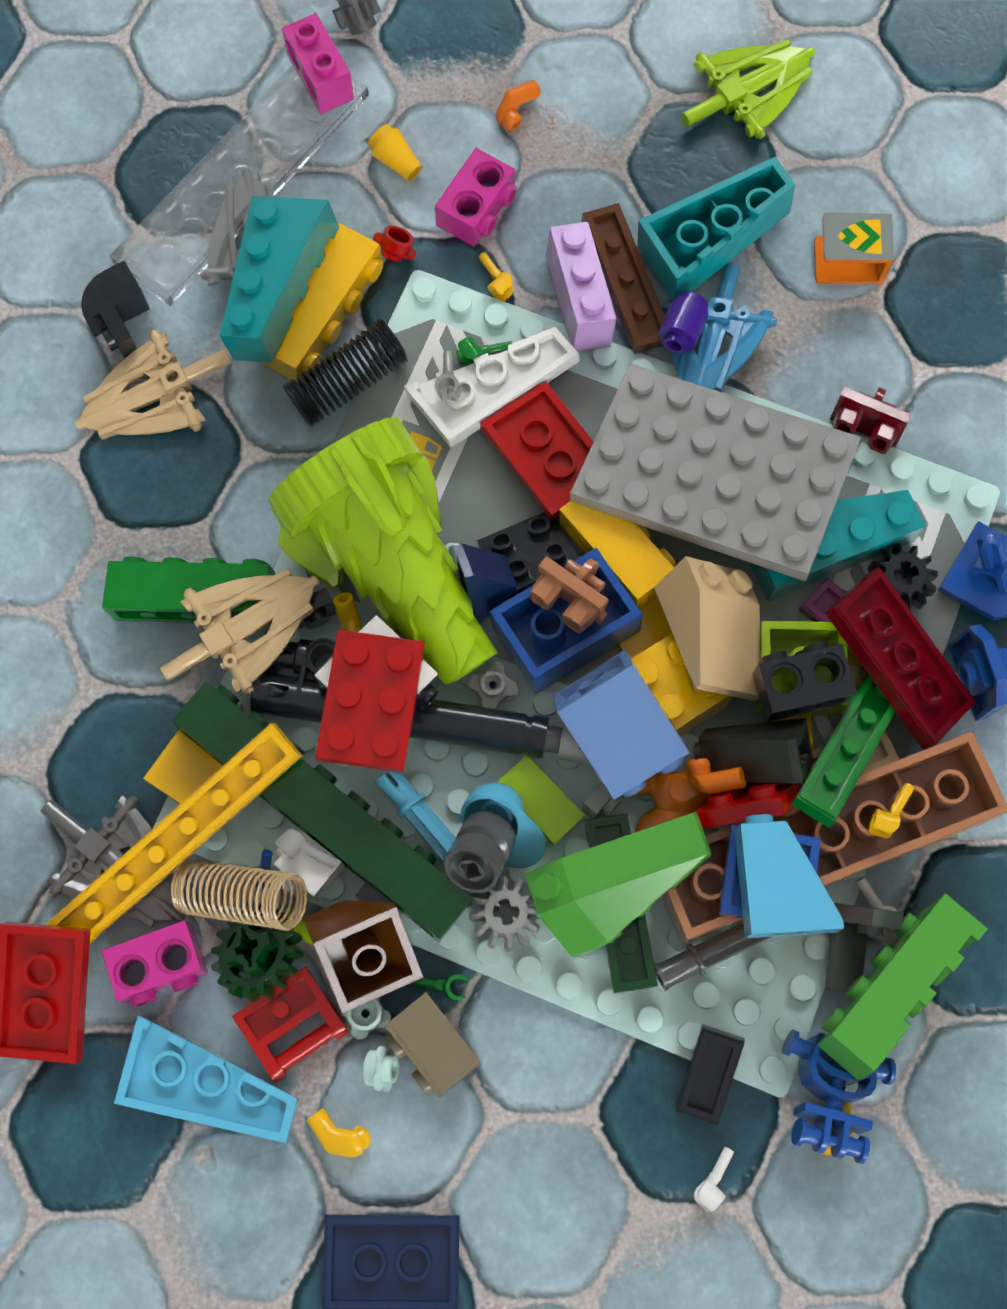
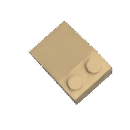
M685 556L654 588L694 688L756 701L759 696L752 673L757 665L761 663L760 604L753 591L752 580L742 570Z

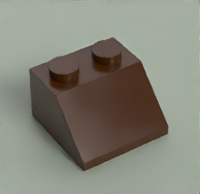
M342 900L303 917L342 1014L423 978L395 903Z

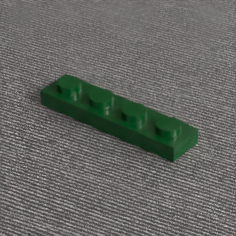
M627 813L584 821L588 848L631 834ZM644 914L642 917H637L622 930L623 934L613 943L605 945L613 994L658 986L646 916Z

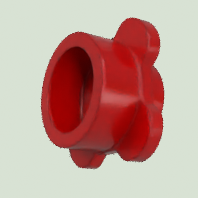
M388 226L383 234L375 233L373 236V241L381 247V254L388 260L395 262L401 261L402 258L414 260L417 255L416 251L411 248L414 238L404 228Z

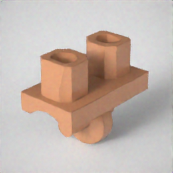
M546 556L538 565L539 578L530 591L532 602L544 610H549L559 597L570 603V606L562 614V621L578 634L584 631L593 621L601 624L608 613L605 611L609 599L600 594L605 586V582L595 576L599 563L591 558L583 566H580L570 559L563 568Z

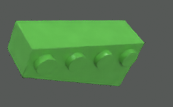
M946 893L916 916L910 912L903 917L902 930H893L898 936L891 946L885 943L870 960L869 963L875 968L867 978L864 975L859 976L847 990L845 995L850 998V1001L844 1009L841 1010L839 1007H836L825 1019L821 1028L826 1033L817 1045L858 1081L875 1072L910 1028L911 1024L906 1020L907 1016L912 1019L916 1017L937 994L930 986L932 984L935 986L939 985L950 972H954L964 960L959 951L972 942L979 941L988 928Z

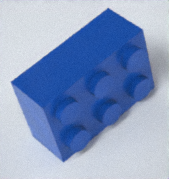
M597 548L576 559L574 562L583 566L586 561L592 558L599 563L595 576L605 582V586L600 594L609 599L605 611L608 613L601 624L593 621L584 631L578 634L562 621V614L570 606V603L559 597L549 610H544L530 599V591L533 586L489 611L492 629L535 694L641 631V611Z

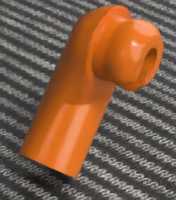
M535 80L527 81L505 92L496 111L497 122L499 125H503L505 130L514 131L520 126V121H522L521 115L517 112L519 107L524 103L539 98L540 87Z

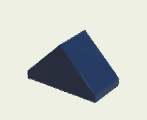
M460 543L453 546L456 563L459 567L460 582L471 599L473 614L479 624H481L490 616L489 611L501 605L518 586L505 555Z

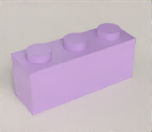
M582 222L550 227L546 258L570 344L577 351L611 346L617 318L589 223Z

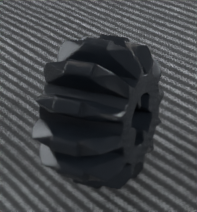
M899 543L893 546L891 552L885 548L880 550L877 554L878 561H871L867 570L870 572L880 567L910 611L912 605L921 609L927 603L926 597H932L936 592V586L931 582L938 577V571L926 568L932 561L931 556H924L922 559L917 557V545L912 546L908 553H906L902 544ZM896 573L902 574L899 580L895 578ZM906 577L908 579V583L902 584V579Z

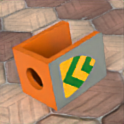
M825 213L822 218L823 236L818 235L814 240L816 283L883 285L894 261L892 214Z

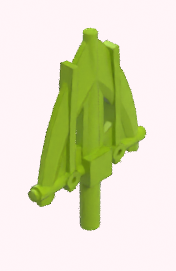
M786 39L775 45L740 47L710 56L699 52L696 55V62L693 63V66L698 72H705L708 75L707 85L710 88H716L714 96L681 113L682 123L685 127H689L721 109L725 115L735 110L733 118L736 122L740 121L746 124L745 132L749 138L753 136L756 139L764 138L766 135L764 128L772 123L788 106L801 83L811 77L813 70L808 65L810 58L815 55L814 48L791 47V42L789 39ZM752 66L760 67L740 77V72ZM776 83V86L772 91L768 92L762 97L756 95L757 93Z

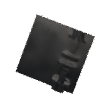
M544 512L477 540L481 549L506 556L518 586L506 601L535 584L539 578L538 565L546 556L561 567H564L570 559L575 561L580 558L558 520L555 518L551 521Z

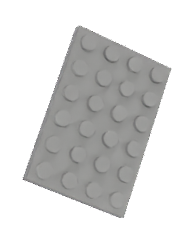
M630 363L570 492V501L806 582L858 450L861 437Z

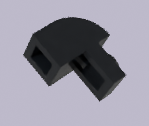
M124 260L102 271L88 283L83 292L81 307L83 316L94 337L102 334L111 351L119 348L123 357L126 358L137 347L124 322L150 310L141 288Z

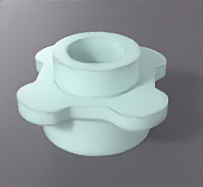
M380 997L342 1014L348 1018L352 1026L351 1034L354 1038L365 1039L370 1031L378 1027L386 1028L384 1025L391 1021L390 1013L383 1009L379 1001ZM364 1009H367L370 1012V1015L367 1018H364L361 1015Z
M379 1046L377 1050H370L365 1057L363 1067L364 1082L367 1086H374L375 1091L383 1089V1092H389L392 1083H395L398 1078L399 1061L391 1048L388 1047L386 1049L385 1046Z

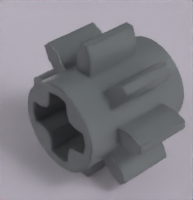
M337 0L339 7L332 10L339 28L343 30L348 27L351 35H357L373 28L377 24L373 15L381 12L377 0Z

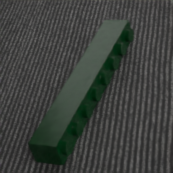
M205 682L172 719V722L180 732L222 766L269 725L255 711H252L248 716L236 705L240 700L226 687L220 684L215 689L208 682ZM292 742V744L297 748V750L302 755H304V751L294 742ZM300 758L259 794L262 799L339 859L344 866L365 883L367 881L390 901L395 903L404 915L440 943L472 903L473 897L467 891L457 887L450 881L448 876L434 867L438 860L420 845L412 849L400 838L404 833L400 828L385 817L381 822L376 820L367 812L371 806L354 791L351 790L346 795L334 785L338 779L322 765L318 764L315 768H312Z

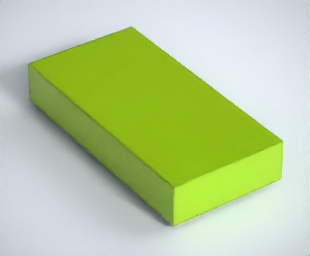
M527 754L497 781L517 791L522 798L526 815L541 829L543 835L553 846L561 841L585 818V814Z

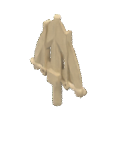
M157 330L150 331L149 341L121 361L96 390L82 397L87 405L80 419L74 421L77 429L86 428L97 431L102 440L114 435H151L171 432L190 427L194 432L199 431L202 426L201 422L206 420L201 412L193 407V402L196 400L193 394L189 392L193 390L190 382L231 364L232 362L226 349L182 368L180 363L177 362L173 351L169 353L167 350L169 341L166 332L160 334ZM145 376H148L149 378H151V379H149V380H147V381H145V382H143V383H141V384H139V385H137V386H135V387H133V388H131V389L125 391V390L127 389V387L129 386V384H131V383H133V382H135V381H137V380H139V379H141V378H143V377H145ZM160 401V405L144 413L134 412Z
M287 568L275 575L236 579L217 584L197 593L192 588L186 589L183 595L185 599L180 602L189 612L193 611L196 615L197 620L194 621L196 627L199 630L204 628L205 631L199 635L202 642L160 667L161 672L167 681L170 682L210 656H213L216 660L222 658L223 662L220 663V666L225 672L229 670L234 677L231 682L236 694L241 691L246 695L254 692V685L252 683L283 652L295 635L302 620L315 611L310 605V601L315 587L320 584L315 575L310 578L292 576ZM246 601H260L231 618V610ZM272 622L267 634L253 643L245 640Z

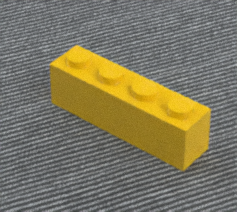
M341 223L338 224L339 229L334 239L330 238L324 249L325 257L320 267H315L307 283L309 289L303 301H298L292 313L293 321L272 363L260 362L288 379L297 381V375L303 377L302 372H308V367L314 368V363L320 364L321 353L328 343L333 344L338 339L342 330V322L348 313L353 314L358 309L363 298L362 292L369 282L374 283L378 279L383 269L380 245Z

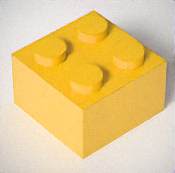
M673 633L632 658L633 663L680 737L725 709L732 696L694 688Z

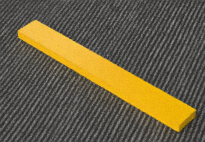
M270 723L45 925L91 929L90 944H92L303 755L276 723Z

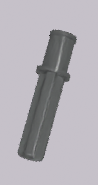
M742 922L696 946L690 943L686 945L687 950L659 964H654L656 976L666 991L670 987L698 973L701 977L706 975V969L771 937L745 938Z

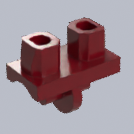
M844 387L829 420L834 421V429L853 435L855 431L870 436L867 443L870 449L886 454L891 446L896 447L912 414L882 401L886 389L881 387L878 388L874 397Z

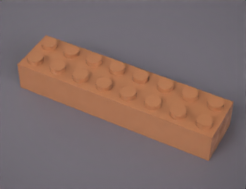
M973 731L860 775L840 814L830 828L793 805L785 815L774 816L773 822L787 821L794 834L821 838L817 875L824 887L992 821L1007 813V803ZM905 783L911 784L914 787V791L902 809L898 829L889 838H882L869 833L868 828L874 811L880 809L889 812ZM730 826L706 835L712 855L675 888L668 889L662 895L681 944L743 920V918L719 915Z

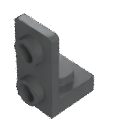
M834 903L843 918L844 929L831 933L825 984L826 990L847 992L856 979L863 975L867 934L883 936V928L902 930L904 912Z

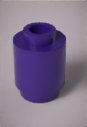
M686 291L680 293L677 298L672 300L658 331L659 339L669 351L683 353L692 351L695 348L709 316L707 311L708 303L701 295Z

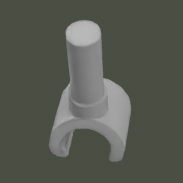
M445 351L443 353V373L435 381V389L440 400H442V390L447 386L454 387L456 399L461 396L458 379L453 373L452 351Z
M294 829L286 830L275 841V844L290 859L301 849L305 854L331 869L337 861L335 857L313 846L312 843L308 842Z

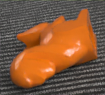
M695 758L689 759V760L687 761V763H688L689 761L695 760ZM687 763L686 770L679 773H673L672 771L667 774L660 772L657 775L656 773L645 780L647 785L641 791L627 797L651 795L655 806L654 809L639 818L636 823L635 832L696 812L707 802L708 795L689 784L687 777H690L687 770Z

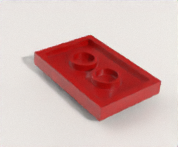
M544 381L480 423V430L552 521L560 515L559 509L570 502V492L594 441L548 383Z
M338 629L315 756L317 761L405 773L425 650L424 641Z
M17 922L0 924V1057L77 1064L82 1061L91 929Z

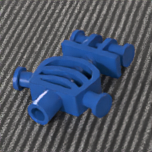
M792 1029L783 1043L782 1053L787 1056L793 1053L801 1057L798 1070L801 1084L815 1097L825 1101L826 1104L825 1107L804 1102L794 1107L793 1116L800 1118L795 1121L792 1128V1144L796 1146H801L803 1143L810 1144L813 1150L819 1153H824L827 1147L831 1146L833 1157L841 1159L848 1155L854 1157L856 1163H865L870 1152V1140L866 1136H860L858 1139L850 1137V1132L860 1135L872 1130L873 1121L843 1113L844 1104L856 1102L870 1096L876 1089L877 1079H881L882 1083L886 1085L893 1084L896 1078L895 1061L892 1058L886 1057L875 1072L858 1081L817 1045L824 1033H818L805 1040L799 1037L798 1031ZM858 1083L855 1093L845 1092V1085ZM806 1119L814 1121V1126L807 1125Z

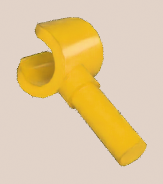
M483 252L478 256V259L493 279L488 285V290L494 298L505 302L514 293L512 277L505 271L501 273L487 253Z
M905 783L889 812L880 809L874 811L868 828L869 833L882 838L892 836L893 832L900 825L902 809L914 791V787L911 784Z

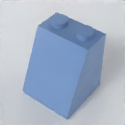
M623 650L553 695L558 715L614 800L621 795H624L626 798L635 795L647 785L645 780L658 772L667 774L675 770L684 762L683 757L690 753L626 650Z

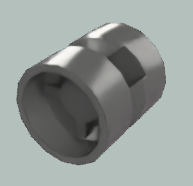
M478 811L470 814L463 822L456 840L445 857L444 869L450 881L460 889L470 893L490 891L497 884L504 865L508 861L515 845L516 836L511 824L502 816L490 811Z

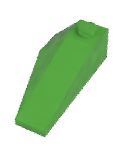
M693 812L568 855L527 872L525 875L537 915L571 957H578L613 943L623 934L622 930L637 917H642L652 908L651 905L668 889L675 888L712 854L698 813Z

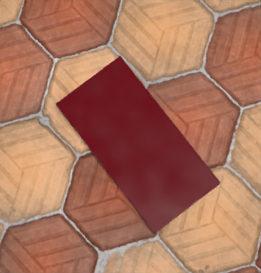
M880 567L870 571L825 612L923 750L935 746L976 703Z

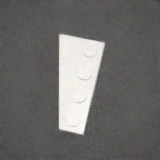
M556 327L509 344L508 350L496 355L489 356L486 353L473 359V364L453 371L461 389V396L458 399L455 398L453 386L445 387L442 390V400L438 398L435 381L442 375L443 371L435 373L436 378L422 384H418L415 381L405 385L404 388L407 396L448 446L452 448L479 430L482 421L544 381L549 383L580 362L579 353Z

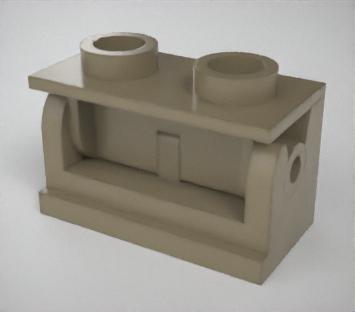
M427 992L384 1025L390 1032V1035L384 1040L399 1060L406 1055L417 1068L411 1075L427 1096L435 1091L438 1097L443 1096L446 1091L450 1090L482 1064Z

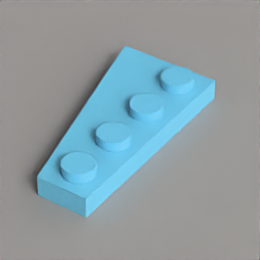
M138 1015L114 1104L281 1143H288L299 1098Z

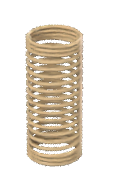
M190 859L184 861L173 876L171 899L176 910L185 915L288 931L301 921L305 913L307 889L304 880L295 873ZM193 866H195L188 877L186 885V900L189 905L188 908L184 901L183 886L189 870ZM200 867L199 871L197 872L194 878L192 887V900L194 903L193 907L190 901L189 888L191 879L195 871ZM201 872H202V873H203V876H202V878H201V880H200L199 888H198V900H199V902L197 903V902H196L195 889H196L197 880H198V878H199V876H200V874H201ZM292 879L296 887V901L290 917L282 923L286 919L293 902ZM287 880L290 888V899L286 912L284 913L283 917L278 921V918L283 912L287 900V887L285 882ZM283 884V901L281 904V908L278 914L276 915V910L278 908L280 901L281 885ZM260 899H261V908L258 909V906H259V903H260ZM254 900H255V906H254V908H253V910H252V905H253V902H254Z

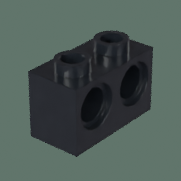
M827 641L817 642L804 647L803 653L787 656L786 651L775 652L762 657V663H759L752 673L766 722L849 703L857 694L843 644L829 647ZM814 667H827L833 674V682L824 683L818 680L814 674ZM772 677H786L791 682L792 691L789 693L777 691L772 684Z

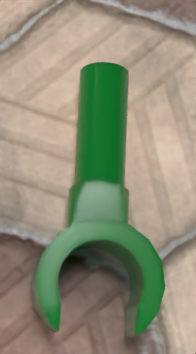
M467 337L458 343L459 349L456 351V354L461 362L468 366L474 363L473 359L486 353L490 356L508 350V345L513 342L507 341L479 347L474 337Z
M461 974L452 975L447 979L423 976V978L408 985L435 989V991L443 992L449 1000L460 1001L466 997L453 995L450 990V984L455 979L462 982H469V979Z

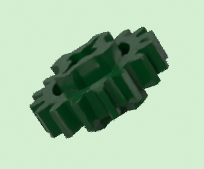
M283 912L281 913L280 917L278 918V921L283 917V915H284ZM227 921L230 927L227 932L217 931L216 936L222 940L221 946L211 948V953L219 956V960L211 965V969L221 974L217 983L227 988L228 993L240 999L244 997L252 1002H257L260 995L271 999L274 996V986L277 985L283 989L288 987L287 981L284 978L287 973L297 975L298 970L292 963L294 959L303 957L304 953L295 948V945L302 941L303 937L293 929L288 931L274 929L275 932L271 934L268 931H264L262 926ZM244 972L250 975L251 979H243L239 973Z

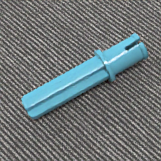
M388 771L389 774L387 776L383 774L375 784L383 790L398 808L399 812L397 815L400 818L404 816L444 863L449 849L456 840L454 835L423 800L426 795L424 793L418 794L402 773Z

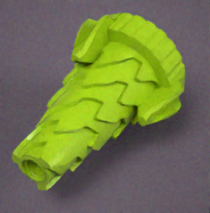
M384 418L348 434L301 464L300 467L291 472L271 492L268 501L272 506V513L281 525L278 539L281 549L309 574L315 575L317 579L324 582L330 590L343 583L345 571L361 598L364 599L369 596L385 623L398 636L404 639L425 642L423 658L438 673V677L445 685L465 677L498 653L474 616L471 599L454 573L459 569L457 563L437 534L443 529L440 526L442 521L438 495L430 464L426 457L422 456L421 451L399 418Z

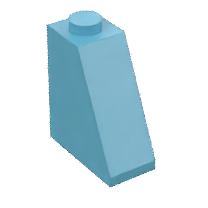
M770 814L745 817L746 823H741L734 830L745 938L836 933L844 929L842 916L787 821L773 822V815Z

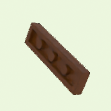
M617 203L583 213L581 221L589 223L607 287L634 354L664 346L658 337V331L665 315L620 204Z

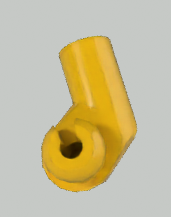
M322 1108L306 1120L324 1150L329 1154L354 1158L362 1155L363 1150L367 1149L371 1144V1136L366 1128L362 1126H356L353 1130L337 1128L325 1108Z

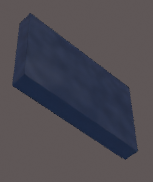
M326 1214L322 1309H459L460 1215Z

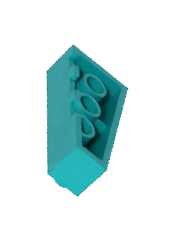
M773 157L638 220L637 248L671 301L682 292L694 291L786 217L791 211L795 184L778 159Z
M251 197L220 331V338L233 360L272 363L293 321L292 313L298 301H303L309 289L307 283L315 267H320L325 257L324 249L329 239H334L339 229L328 200Z
M908 490L841 499L837 501L806 582L753 563L750 564L767 600L770 601L873 559L884 548L892 551L895 544L901 543L904 546L912 543L924 530L926 524Z

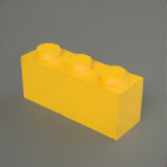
M571 501L559 509L560 525L584 554L595 548L598 549L640 611L658 598L654 587L676 566V562L666 549H658L649 539L650 533L646 527Z

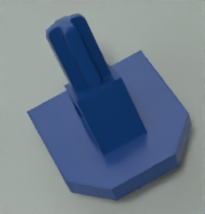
M978 521L937 591L990 621L1007 618V537Z
M981 624L970 626L949 644L958 670L959 678L976 702L971 707L975 721L988 718L1007 705V648L998 649L994 637Z

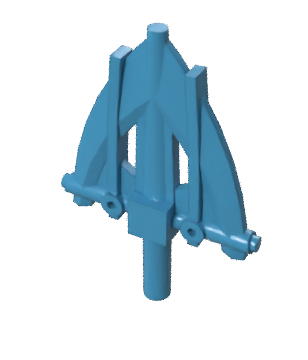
M729 263L725 266L717 297H710L707 309L709 316L702 330L698 353L696 354L694 349L683 353L671 352L678 379L723 392L726 382L749 360L759 346L767 329L777 326V319L773 317V311L763 310L759 314H753L749 312L746 306H742L737 311L733 310L732 297L740 272L738 265ZM672 301L664 302L663 310L667 312ZM727 334L733 338L730 348L719 357Z

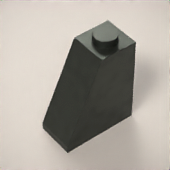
M807 718L705 728L698 742L694 743L695 760L707 758L710 761L711 772L741 767L746 782L803 783L813 759Z

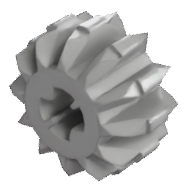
M501 876L499 879L500 891L496 892L493 887L490 891L485 892L489 896L488 899L480 895H473L472 902L484 910L470 912L469 920L474 922L485 921V923L474 930V934L479 938L491 931L492 934L487 943L489 948L494 949L499 937L504 938L505 951L511 952L513 947L511 937L516 936L519 943L525 947L529 944V939L523 932V928L532 933H538L540 925L527 919V917H538L535 906L527 907L528 904L533 902L531 892L529 891L523 897L520 895L524 887V881L518 879L513 891L507 890V877ZM507 903L511 911H518V918L512 916V924L504 925L502 924L501 917H494V911H500V904Z

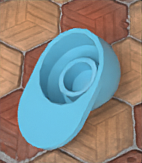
M498 782L486 783L473 789L461 808L460 819L462 824L470 814L478 811H490L502 816L511 824L516 836L514 848L505 865L512 868H527L537 864L543 857L546 849L545 837L541 829L526 815L522 798L517 791L506 784Z

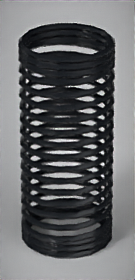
M382 319L375 321V324L372 323V328L367 326V332L361 330V336L355 335V340L350 339L349 344H343V348L338 347V353L332 351V357L326 355V361L320 359V364L314 363V368L308 367V372H302L303 377L297 375V381L290 379L289 382L283 384L285 392L310 427L317 425V422L320 423V419L324 420V416L308 391L325 414L330 416V412L314 387L331 410L336 412L335 407L325 394L318 380L332 397L338 408L342 407L323 375L335 389L344 404L348 402L329 371L341 385L349 399L353 400L352 394L341 380L334 366L344 377L354 394L359 396L358 390L345 373L340 362L350 373L359 389L365 392L364 386L350 368L345 357L353 365L368 388L371 387V384L354 361L351 353L359 361L373 384H376L375 377L361 359L356 348L364 356L378 379L382 380L381 373L365 352L362 344L367 348L383 374L388 376V371L372 350L366 337L373 344L391 372H394V367L376 343L373 335L379 340L386 354L397 368L408 362V356L404 348Z

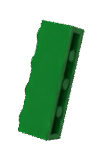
M133 556L124 557L123 561H108L102 609L115 621L194 623L197 620L196 615L193 611L189 612L180 602L185 599L183 595L186 589L192 588L197 593L228 581L254 576L275 575L276 573L270 564L259 559H245L242 563H227L218 558H205L202 560V563H191L176 557H166L162 562H148L143 558ZM246 601L231 610V618L260 601Z

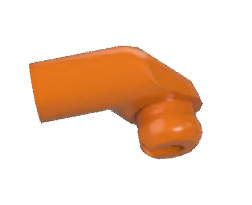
M707 758L687 763V770L690 777H687L689 784L706 794H719L746 788L745 775L741 767L711 772L710 761Z

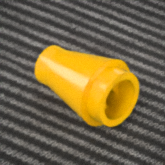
M385 124L368 141V147L372 150L371 155L401 175L407 182L413 180L423 169V165L413 153L399 128H393L390 124Z

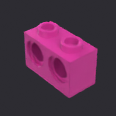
M317 13L283 27L282 33L287 56L320 115L354 100L351 73Z
M475 147L435 205L436 226L475 247L482 236L488 237L497 222V214L503 206L505 208L509 207L517 193L515 169ZM489 182L494 183L495 185L492 187H485L482 184ZM464 212L475 213V215L469 217L463 216L461 214Z
M186 920L101 951L116 1001L122 1003L131 1002L132 1008L157 1000L156 992L173 987L174 992L191 988L199 984V976L208 973L193 924ZM177 947H184L187 952L185 965L178 970H172L168 965L170 952ZM141 962L145 967V977L139 984L131 986L127 980V971L132 964Z

